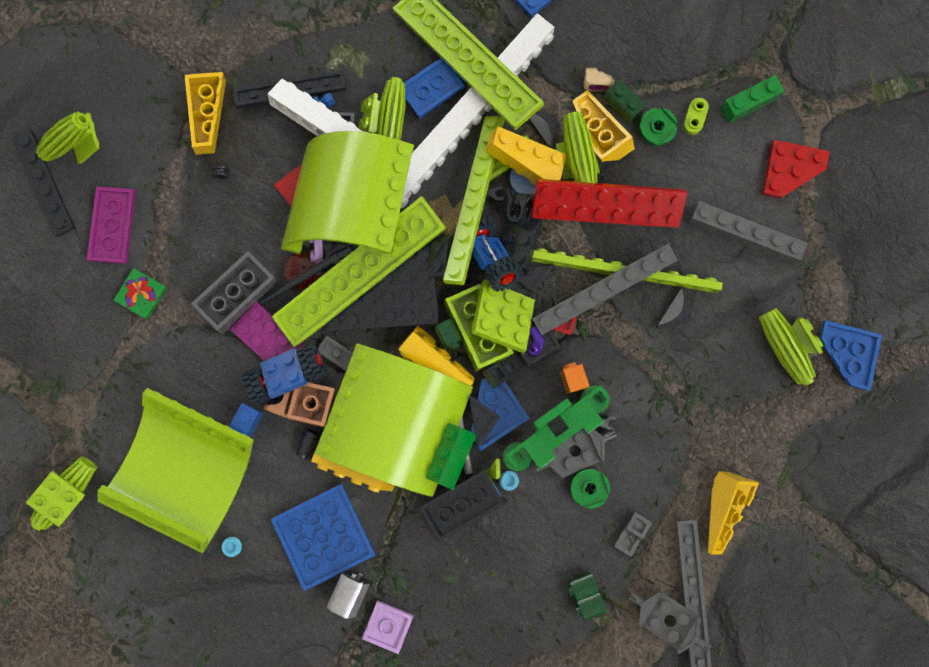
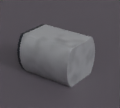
M342 572L327 608L347 619L356 617L371 582L364 578L361 573Z

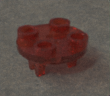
M309 253L295 254L287 261L284 269L287 282L315 266L314 262L310 260ZM321 271L294 288L299 290L307 289L321 277Z

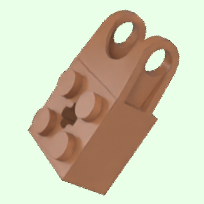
M307 382L308 384L285 393L280 403L264 405L263 409L292 421L325 428L338 391L331 387ZM311 403H316L314 408L310 407Z

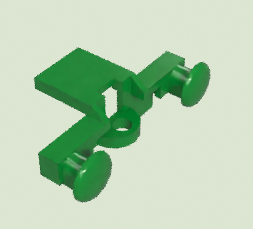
M601 385L590 386L582 392L581 400L573 406L568 399H565L533 423L532 426L536 431L535 434L523 443H512L506 447L503 453L505 465L510 470L522 471L530 465L532 459L539 469L549 464L556 458L552 451L582 428L589 434L604 423L598 414L608 407L610 396ZM560 416L569 429L556 438L547 426V423Z

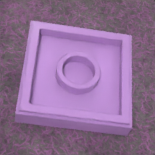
M377 600L362 639L399 654L414 615Z

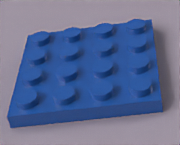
M343 484L271 519L303 591L376 555Z

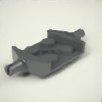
M582 428L552 451L556 457L553 461L542 469L536 468V471L551 467L558 475L565 478L595 463L604 461L605 443L617 438V436L614 434V430L602 435L595 429L587 434L584 428ZM573 445L578 446L580 449L579 455L575 457L569 453V449Z
M662 591L644 600L634 592L632 593L629 600L641 608L639 627L643 626L677 649L679 654L693 645L699 646L708 653L712 645L701 639V617ZM667 615L674 616L676 624L673 626L668 625L665 622V617Z

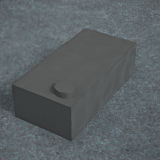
M247 251L197 297L191 305L223 335L255 302H258L259 299L267 294L278 281Z

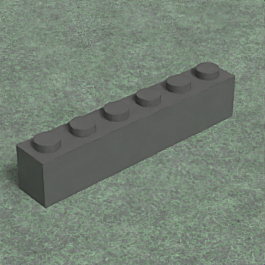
M701 201L693 207L687 223L792 265L802 260L808 244Z

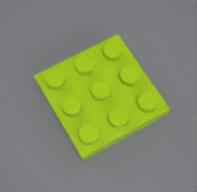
M485 279L481 283L472 334L518 352H525L535 300L510 289L507 290V288H505V291H494Z

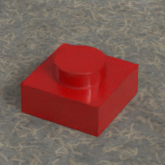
M577 317L570 319L553 330L571 336Z

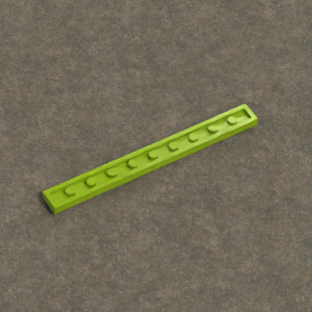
M485 116L443 278L445 284L464 285L495 162V158L485 152L490 134L497 127L503 128L504 119L502 117Z
M540 248L536 249V251L534 250L531 261L612 275L626 267L621 262L612 261L611 263H605L603 259L593 258L588 260L581 255L570 257L566 256V253L563 252L547 253V250ZM658 271L642 280L712 293L721 291L723 284L722 282H717L715 278H705L704 280L692 274L681 276L675 271H668L667 273Z

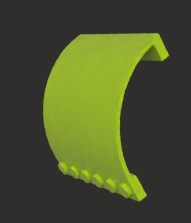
M359 131L330 132L312 139L306 146L281 249L300 254L303 241L327 240L356 244L389 255L392 251L414 145L391 137Z
M357 343L315 455L375 479L433 497L438 483L426 479L425 476L448 423L459 426L473 387L427 367Z
M147 388L142 394V406H144L134 442L108 487L102 485L99 488L98 502L203 553L220 527L237 494L249 463L254 439L233 430L229 426L218 423L212 418L196 412L194 409L187 408L177 401L161 395L159 392Z

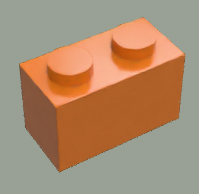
M574 362L563 367L564 370L560 372L566 395L590 387L582 364L577 365Z

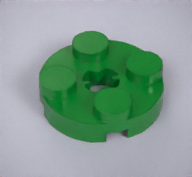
M652 108L641 118L638 127L640 135L647 143L654 147L665 145L676 134L677 119L667 109ZM654 123H657V125L659 123L662 124L661 131L654 128Z
M584 469L572 478L570 492L573 499L580 506L592 509L600 507L605 503L610 493V484L607 477L600 471ZM588 483L595 485L592 494H588L589 492L587 491L586 493L585 491Z

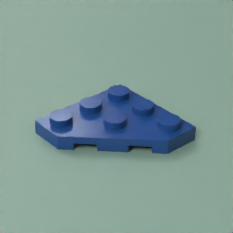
M827 320L823 321L819 339L847 385L871 391L882 335Z
M487 378L481 381L478 401L500 416V419L479 448L482 451L530 418L506 382L493 389ZM474 423L472 424L471 433L475 434Z

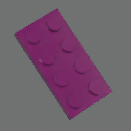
M96 186L87 253L88 261L127 264L136 196L134 189Z
M255 302L230 329L264 361L291 349H299L305 346L301 343L299 346L294 347L272 318V315L258 302Z

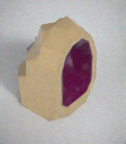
M597 68L585 69L584 89L588 91H607L614 84L612 76L605 74L602 70H597Z

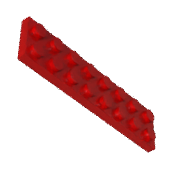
M537 179L531 216L538 219L679 228L688 192L685 189Z

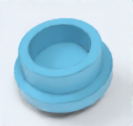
M505 471L501 474L499 483L503 489L510 491L518 486L519 478L516 473Z
M229 537L223 541L222 551L226 556L234 557L241 552L242 543L238 538Z

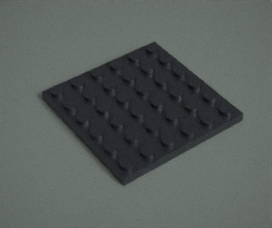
M322 240L323 260L328 258L329 254L335 250L339 251L349 244L352 245L354 250L360 245ZM430 242L325 324L326 331L440 323L436 278L429 277ZM333 263L327 268L323 269L321 271V276H323L337 264Z

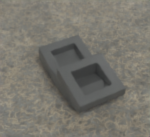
M634 512L615 541L613 548L628 558L632 557L652 522Z

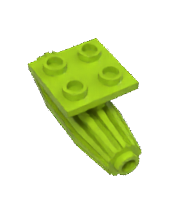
M391 77L390 80L386 81L380 101L377 100V93L370 95L365 101H362L361 112H363V117L359 121L358 129L363 132L375 133L400 140L405 114V83L400 78Z
M579 111L568 113L563 117L564 142L556 144L557 151L567 154L562 171V179L574 178L577 182L597 183V174L600 173L597 156L594 153L591 135L583 114Z
M74 112L60 119L43 135L36 148L38 157L43 161L49 162L65 155L74 148L77 162L82 164L99 149V140L96 137L90 113L84 115L80 112Z
M777 308L761 315L759 320L765 336L784 369L798 385L806 386L814 382L813 378L816 375L808 353H823L821 350L823 344L818 336H813L811 333L813 327L809 320L797 317L791 326Z
M82 456L62 472L60 476L51 471L26 502L35 509L30 517L31 526L36 530L48 529L53 523L60 527L84 498L85 494L83 491L97 469L96 464Z

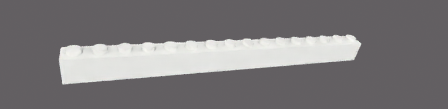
M536 14L501 53L498 59L518 77L521 71L524 72L529 67L531 59L539 56L542 47L552 41L554 38V26L539 14ZM473 88L468 90L412 153L401 208L405 207L408 203V198L412 193L416 194L421 188L420 184L424 180L427 181L433 175V170L436 166L440 167L444 163L445 156L457 148V143L460 139H465L468 136L469 129L481 121L483 113L485 111L489 112L492 109Z

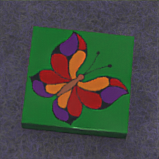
M133 268L113 301L148 320L168 287Z

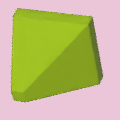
M499 459L494 460L488 472L492 479L500 478Z

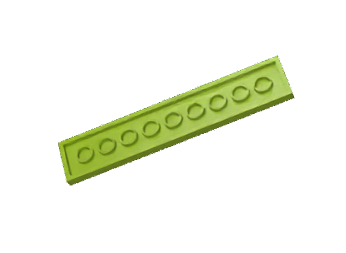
M401 0L393 7L394 13L515 130L544 106V102L437 0Z
M421 196L399 214L392 251L389 255L370 250L368 247L359 246L274 314L272 318L294 347L299 346L443 232L446 226L424 197Z

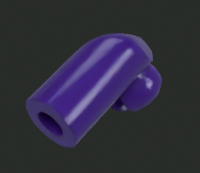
M535 326L529 332L533 339L529 347L531 355H539L545 343Z

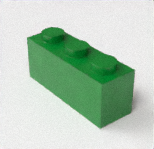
M776 75L726 99L720 109L728 123H731L777 100L784 92V89Z
M448 423L425 478L453 490L476 435L462 427Z

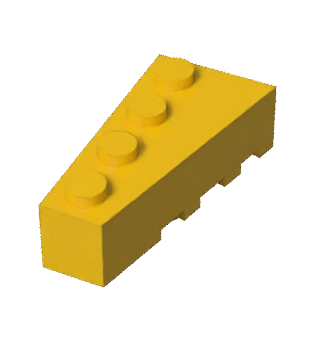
M497 127L490 134L485 152L505 166L508 165L513 168L514 172L518 175H523L529 179L530 183L536 186L537 179L560 180L567 154L501 127Z
M315 453L312 458V462L317 464V468L324 471L331 469L334 471V475L341 478L348 476L351 478V482L362 485V483L369 485L368 489L379 493L380 490L393 492L395 487L393 484L315 455Z

